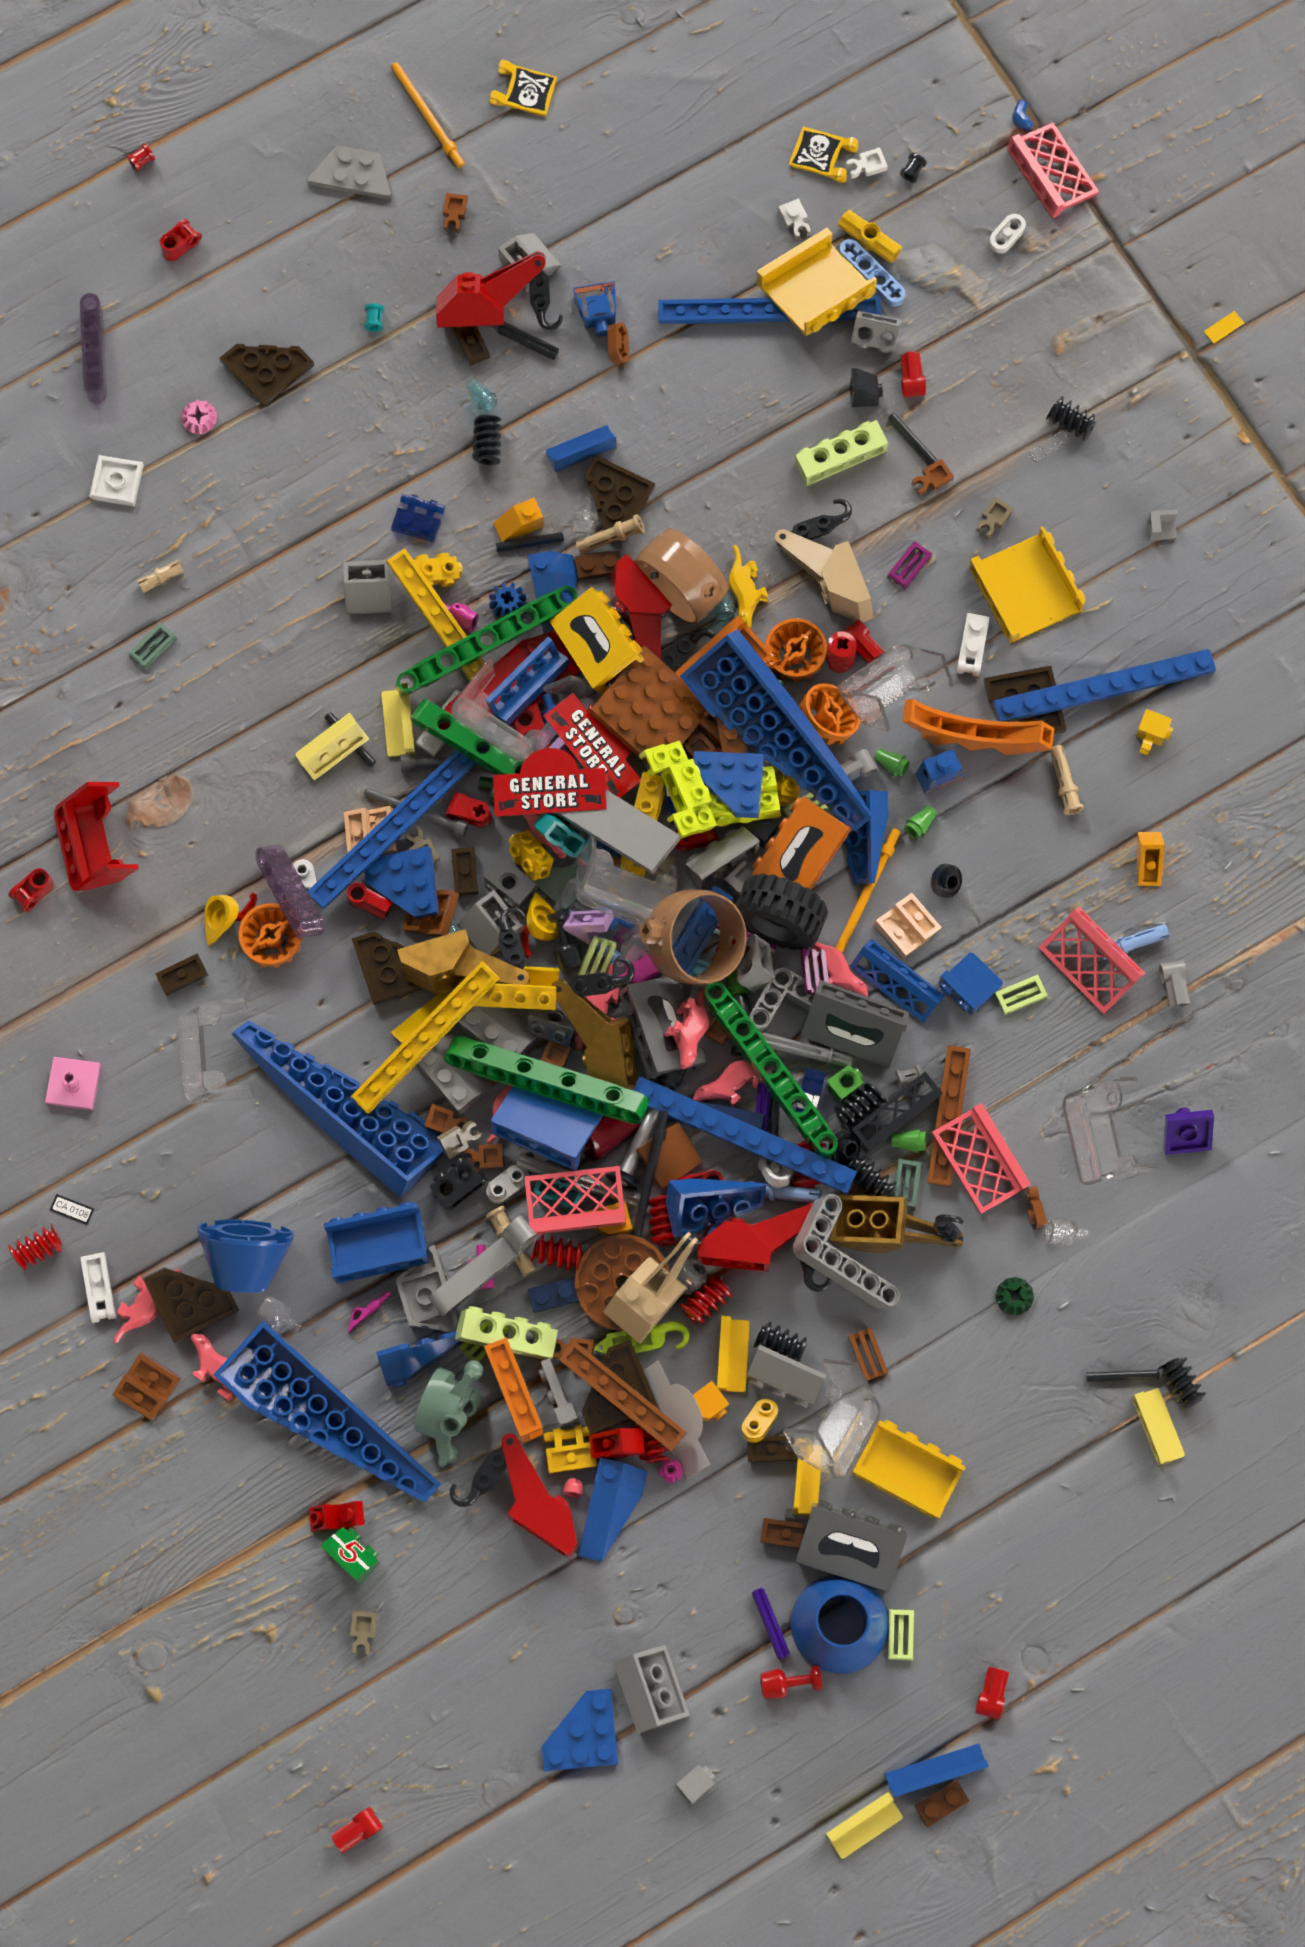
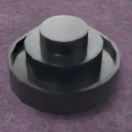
M941 864L934 870L931 877V888L940 897L951 898L955 896L962 885L961 871L955 865Z
M841 1130L835 1134L838 1145L835 1154L830 1158L836 1163L848 1166L860 1153L861 1143L853 1132ZM829 1143V1149H828V1150H831V1149H832V1144Z

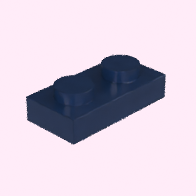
M574 1277L528 1289L533 1313L579 1302Z

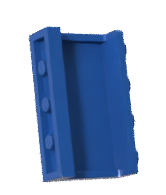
M403 1202L399 1204V1207H381L376 1209V1212L368 1214L359 1212L353 1214L350 1218L343 1219L337 1217L329 1220L328 1223H324L333 1267L331 1268V1274L336 1284L430 1263L421 1211L417 1203Z

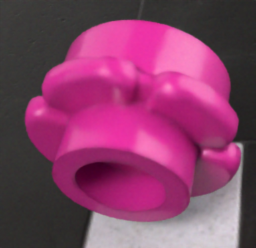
M669 1459L662 1462V1466L659 1468V1475L666 1482L673 1483L676 1479L679 1480L682 1477L683 1470H681L682 1465L679 1461ZM670 1468L673 1469L672 1473L668 1471Z

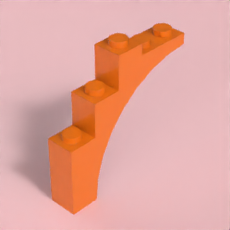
M914 699L905 700L902 721L921 732L922 739L934 746L958 743L970 751L994 748L1004 755L1052 750L1055 729L1043 721L1003 722L954 715L929 707Z

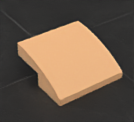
M391 806L371 810L361 808L344 812L347 853L393 810ZM397 842L383 854L397 852Z
M912 893L895 904L893 909L874 923V926L903 959L918 949L942 928Z

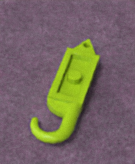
M672 1321L657 1324L641 1343H638L625 1331L606 1334L607 1337L594 1348V1351L606 1354L608 1348L629 1339L636 1354L658 1350L664 1344L665 1333L676 1330L680 1331L683 1335L682 1342L675 1346L678 1350L687 1345L690 1333L684 1324Z

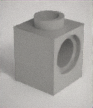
M698 1764L676 1786L693 1804L715 1784L712 1781L715 1776L706 1765L701 1768Z

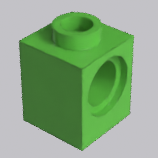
M848 1065L830 1078L826 1083V1087L841 1104L842 1100H847L850 1094H855L858 1088H863L864 1082L862 1080L864 1077L857 1068L853 1069ZM848 1078L853 1082V1086L845 1088L841 1085L840 1081Z

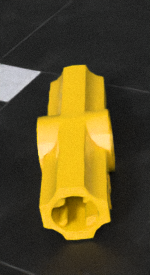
M851 210L846 211L838 222V227L858 240L865 250H872L890 264L898 258L902 251V246L882 233L877 224L866 222ZM866 235H873L874 238H867Z

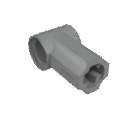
M867 749L855 753L850 757L849 761L840 765L851 782L859 778L866 779L878 771V767Z
M1184 960L1160 963V979L1162 984H1165L1169 1008L1176 1009L1188 1006L1190 1000L1186 985L1187 970Z

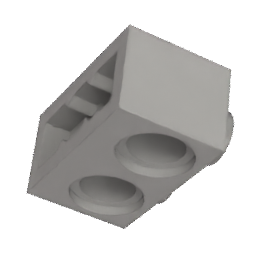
M858 311L851 342L856 343L855 345L861 348H868L870 346L884 353L895 352L902 320ZM861 327H867L870 329L871 333L869 335H863L859 329ZM885 331L890 332L893 338L886 340L881 336V333Z
M756 934L747 938L744 955L736 968L738 983L753 993L774 979L770 944Z

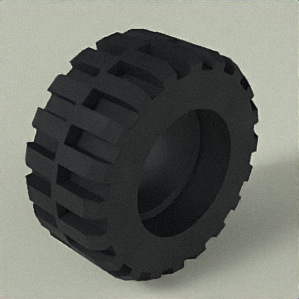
M756 874L748 878L736 902V907L742 914L747 932L756 934L761 939L767 941V943L776 944L782 948L787 947L791 950L809 949L814 946L828 915L825 902L821 900L819 895L814 894L811 889L801 886L798 882L790 881L788 878H780L772 874Z

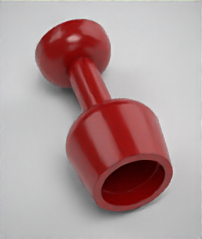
M819 1665L813 1666L807 1675L786 1677L781 1669L760 1673V1684L764 1699L784 1698L787 1695L788 1687L811 1684L814 1690H822Z

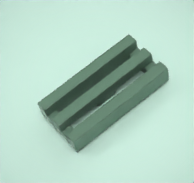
M159 622L128 654L146 670L177 640V637ZM161 630L164 631L140 656L137 655ZM167 636H169L145 661H143Z
M898 1159L895 1177L897 1183L894 1187L893 1197H898L902 1165H907L903 1197L906 1199L908 1197L911 1167H916L911 1203L908 1202V1208L915 1210L922 1162Z

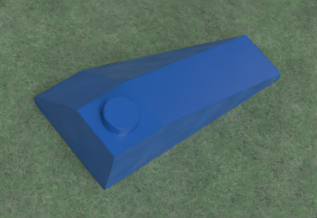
M553 551L528 555V565L536 599L563 586H571L576 590L577 572L573 555ZM560 594L563 602H571L572 599L569 594ZM550 621L542 625L543 634L555 630Z
M858 791L873 818L857 831L852 829L843 844H846L849 853L847 860L854 884L875 883L888 819V791Z
M706 1179L669 1181L666 1206L673 1235L676 1237L685 1236L688 1232H700L707 1223L717 1226L722 1224L724 1219L733 1215L739 1217L763 1207L767 1185L756 1182Z
M456 1331L440 1335L437 1341H434L433 1338H425L415 1343L413 1347L405 1343L376 1352L387 1386L392 1385L393 1388H398L406 1385L407 1380H411L461 1345L462 1341L455 1340Z
M600 1458L578 1556L603 1561L633 1509L641 1499L648 1471L622 1462Z

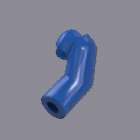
M1018 100L1012 120L1019 129L1029 131L1033 127V122L1025 114L1028 103L1024 100Z

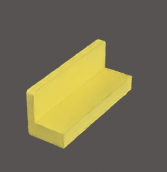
M400 683L403 688L408 689V683ZM397 690L383 691L381 695L387 755L389 758L401 757V754L415 755L413 727L410 720L409 695H401Z
M348 713L296 752L295 755L315 781L368 741L369 738L351 713Z
M1156 1388L1145 1393L1143 1391L1135 1394L1131 1399L1157 1465L1160 1466L1184 1457L1185 1453L1160 1390Z
M889 1792L825 1834L841 1859H844L903 1819Z

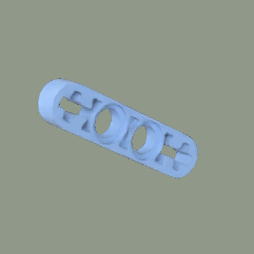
M853 239L844 240L840 245V254L866 280L883 276L886 282L883 285L876 284V293L892 307L902 305L905 299V289L858 242ZM846 248H853V254L851 252L846 253ZM862 261H867L871 267L867 270H862L858 264ZM891 292L893 294L899 293V298H891Z

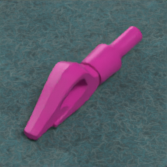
M387 1290L377 1300L373 1299L366 1308H354L347 1332L350 1333L353 1328L358 1326L370 1314L377 1311L381 1307L380 1304L392 1294ZM356 1312H361L358 1320H354Z

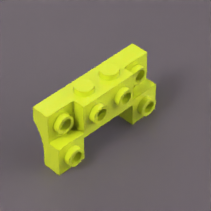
M680 741L644 750L639 755L640 759L646 758L651 769L647 771L648 776L662 772L660 775L677 811L667 820L669 823L674 821L680 838L703 833L717 826L708 806V803L711 802L709 790L704 785L700 776V770L695 765L694 760H688Z
M774 766L763 767L759 818L735 817L722 801L719 802L710 793L711 802L708 803V806L717 826L781 817Z

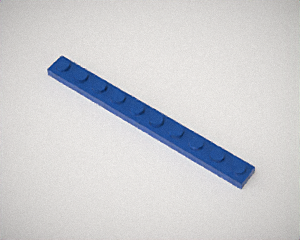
M872 296L870 299L863 300L854 309L847 310L841 314L835 321H855L858 311L881 315L880 296ZM770 298L658 300L659 324L791 322Z
M1210 649L994 700L993 707L998 721L1012 722L1211 674L1216 671Z
M480 747L477 752L485 754L488 750L485 747ZM456 750L307 891V895L324 910L478 763Z
M639 1077L633 1091L642 1093L649 1099L648 1108L657 1112L660 1110L669 1112L668 1116L846 1195L857 1174L855 1170L645 1078Z

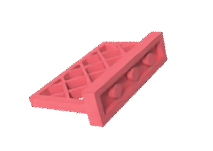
M1054 123L1026 135L1020 136L1018 134L1011 138L1007 151L1052 218L1059 216L1061 211L1098 195V189ZM1050 131L1055 138L1054 142L1043 139V134ZM1033 141L1038 143L1036 150L1028 148L1025 142ZM1040 145L1052 147L1051 155L1039 151ZM1055 149L1064 151L1066 159L1054 156ZM1037 157L1049 160L1048 167L1039 165ZM1052 161L1064 165L1063 171L1051 169ZM1067 166L1075 168L1078 172L1077 176L1065 173ZM1049 174L1060 177V183H1052L1048 178ZM1067 179L1075 182L1074 189L1062 186L1063 180ZM1078 183L1086 185L1090 191L1087 193L1078 191ZM1060 191L1071 194V200L1064 202L1060 196Z
M1081 907L1074 909L1066 920L1038 947L1103 1014L1146 974ZM1070 922L1077 928V938H1065V927ZM1061 932V938H1056ZM1052 941H1061V954H1053L1047 946ZM1065 941H1077V954H1065ZM1081 941H1090L1094 945V954H1082ZM1065 957H1077L1078 971H1070L1066 967ZM1082 957H1094V971H1082ZM1098 957L1107 958L1110 961V971H1098ZM1082 974H1094V987H1085L1082 984ZM1098 974H1110V987H1098ZM1114 974H1123L1129 982L1123 988L1114 987ZM1098 990L1110 991V1001L1106 1006L1098 1000Z
M982 1103L931 1133L980 1215L1031 1185ZM970 1117L975 1125L973 1133L960 1130L962 1121ZM958 1124L957 1129L952 1128V1126ZM945 1130L956 1133L953 1145L943 1142L939 1134ZM959 1134L972 1137L969 1149L956 1146ZM975 1138L986 1143L985 1153L972 1150ZM955 1150L968 1153L965 1165L955 1162L953 1158ZM971 1154L984 1157L981 1169L968 1166ZM987 1159L997 1161L999 1165L997 1174L985 1171ZM967 1170L980 1173L978 1185L968 1183L966 1180ZM983 1175L996 1178L994 1190L981 1187ZM999 1180L1009 1181L1013 1190L1007 1194L997 1191ZM979 1191L992 1194L991 1202L984 1207L978 1200Z
M620 1166L524 1177L529 1225L537 1235L626 1225ZM615 1172L616 1182L609 1189L600 1179L605 1173ZM594 1174H600L598 1178L593 1176ZM588 1175L595 1181L587 1191L576 1184L581 1176ZM568 1177H576V1178L574 1179V1181H572V1180H571L570 1178H568ZM559 1178H565L571 1183L563 1194L552 1187ZM553 1179L550 1184L545 1181ZM541 1181L547 1187L538 1197L531 1192L530 1182ZM597 1183L608 1191L600 1202L589 1194ZM573 1186L584 1194L576 1205L565 1197ZM616 1186H617L618 1195L613 1192V1190L616 1188ZM549 1189L560 1196L553 1207H550L542 1200ZM612 1194L619 1200V1209L609 1210L602 1204ZM531 1195H532L535 1199H537V1200L533 1203V1205H532V1197H531ZM586 1197L597 1204L594 1210L589 1213H585L579 1208V1205ZM563 1199L574 1207L568 1215H560L555 1211V1208ZM540 1202L549 1209V1212L544 1218L534 1219L533 1209ZM599 1207L605 1210L596 1212L599 1209ZM575 1210H578L580 1212V1214L573 1213L575 1212ZM552 1212H553L555 1215H557V1216L549 1217Z

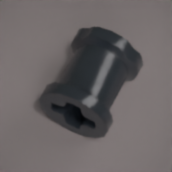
M910 153L909 161L905 168L900 170V175L903 179L916 183L918 174L926 166L927 161L917 153Z

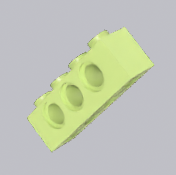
M877 420L871 423L867 421L860 424L857 429L841 432L836 438L831 440L824 439L813 448L801 449L795 455L794 464L805 486H808L887 452L888 441ZM857 440H862V441H864L866 444H864V445H858V444H856V441H857ZM843 449L845 453L838 454L835 452V450ZM820 457L823 458L825 462L818 463L815 461V459Z
M473 1306L460 1311L455 1340L486 1346L506 1338L503 1335V1328L505 1326L511 1330V1337L508 1339L513 1353L541 1360L553 1358L558 1330L551 1329L550 1324L537 1322V1325L528 1323V1319L514 1317V1320L505 1318L506 1314L500 1312L486 1314L482 1313L483 1309ZM481 1321L487 1323V1333H483L480 1330ZM527 1332L532 1333L534 1336L532 1344L526 1341L525 1335Z

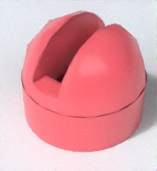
M575 1478L568 1479L565 1482L563 1494L573 1498L582 1497V1482Z

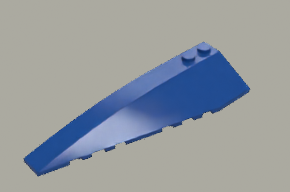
M738 629L727 634L680 675L681 679L709 714L719 718L729 730L734 728L745 743L755 747L759 754H764L766 760L786 776H791L798 782L797 785L812 793L818 802L828 806L833 814L854 831H857L873 818L865 802L823 739Z
M249 1020L233 1031V1037L279 1088L326 1134L400 1198L413 1188L444 1155L436 1138L441 1134L425 1128V1121L414 1112L409 1111L406 1114L398 1108L399 1104L392 1100L388 1102L383 1099L368 1114L351 1097L360 1087L359 1082L326 1063L323 1066L314 1061L315 1057L308 1053L304 1055L293 1049L294 1045L287 1041L281 1042L275 1039L274 1034Z
M262 1321L213 1374L249 1408L423 1502H426L441 1485L407 1451L265 1321Z

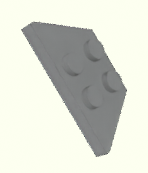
M337 145L307 180L308 185L391 200V192L380 153Z
M432 1245L428 1248L429 1264L411 1267L406 1272H403L395 1281L410 1327L450 1333L457 1331L458 1318L455 1309L443 1317L428 1299L433 1292L446 1283L435 1245Z

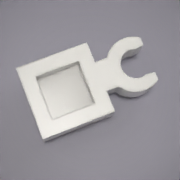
M880 148L859 154V160L850 159L846 162V168H856V170L850 172V178L858 177L861 172H865L866 177L887 171V164Z
M799 198L778 207V211L787 229L794 227L793 235L796 240L800 239L798 232L800 230H804L807 236L810 235V226L805 223L808 216Z

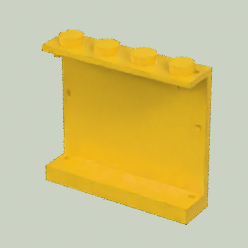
M825 228L757 270L756 285L805 336H808L812 332L819 331L828 322L835 321L847 310L854 309L863 300L870 299L876 293L877 279L874 277L871 280H866L832 245V232Z
M1044 526L1040 527L1038 535L983 560L980 559L979 555L970 559L969 569L1009 644L1083 611L1085 605L1084 593L1082 590L1077 589L1073 573L1070 570L1067 571L1062 553L1060 551L1057 552L1053 545V536L1050 532H1046Z

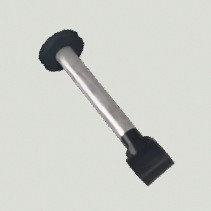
M686 1069L663 1073L656 1078V1083L675 1091L676 1088H679ZM651 1108L647 1109L620 1167L622 1187L630 1190H638L636 1184L641 1183L636 1177L632 1176L641 1158L636 1149L650 1138L658 1120L659 1112ZM615 1172L605 1175L612 1182H616Z

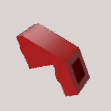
M363 1501L323 1504L310 1507L309 1521L311 1532L363 1526Z

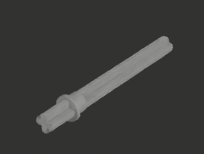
M746 1028L736 1030L740 1036L749 1034ZM760 1032L772 1049L825 1062L827 1066L829 1064L841 1067L851 1066L853 1056L833 1051L832 1047L827 1049Z
M524 1154L519 1155L516 1164L519 1168L540 1175L571 1171ZM581 1176L576 1184L587 1191L595 1181L588 1176ZM568 1177V1178H570L572 1181H574V1179H575L576 1177ZM565 1178L558 1179L560 1182L570 1183ZM601 1181L609 1189H611V1187L613 1186L612 1184H608ZM597 1183L591 1192L604 1197L608 1191ZM616 1186V1188L613 1190V1192L618 1195L617 1186ZM622 1188L623 1201L626 1202V1205L637 1208L640 1194ZM612 1194L608 1196L609 1199L613 1200V1203L619 1202Z

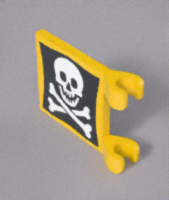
M501 60L498 72L502 75H512L507 95L496 90L491 91L490 104L507 106L546 117L557 77Z
M803 127L789 166L845 183L847 170L844 168H834L841 148L851 153L857 152L858 140L856 138H843Z

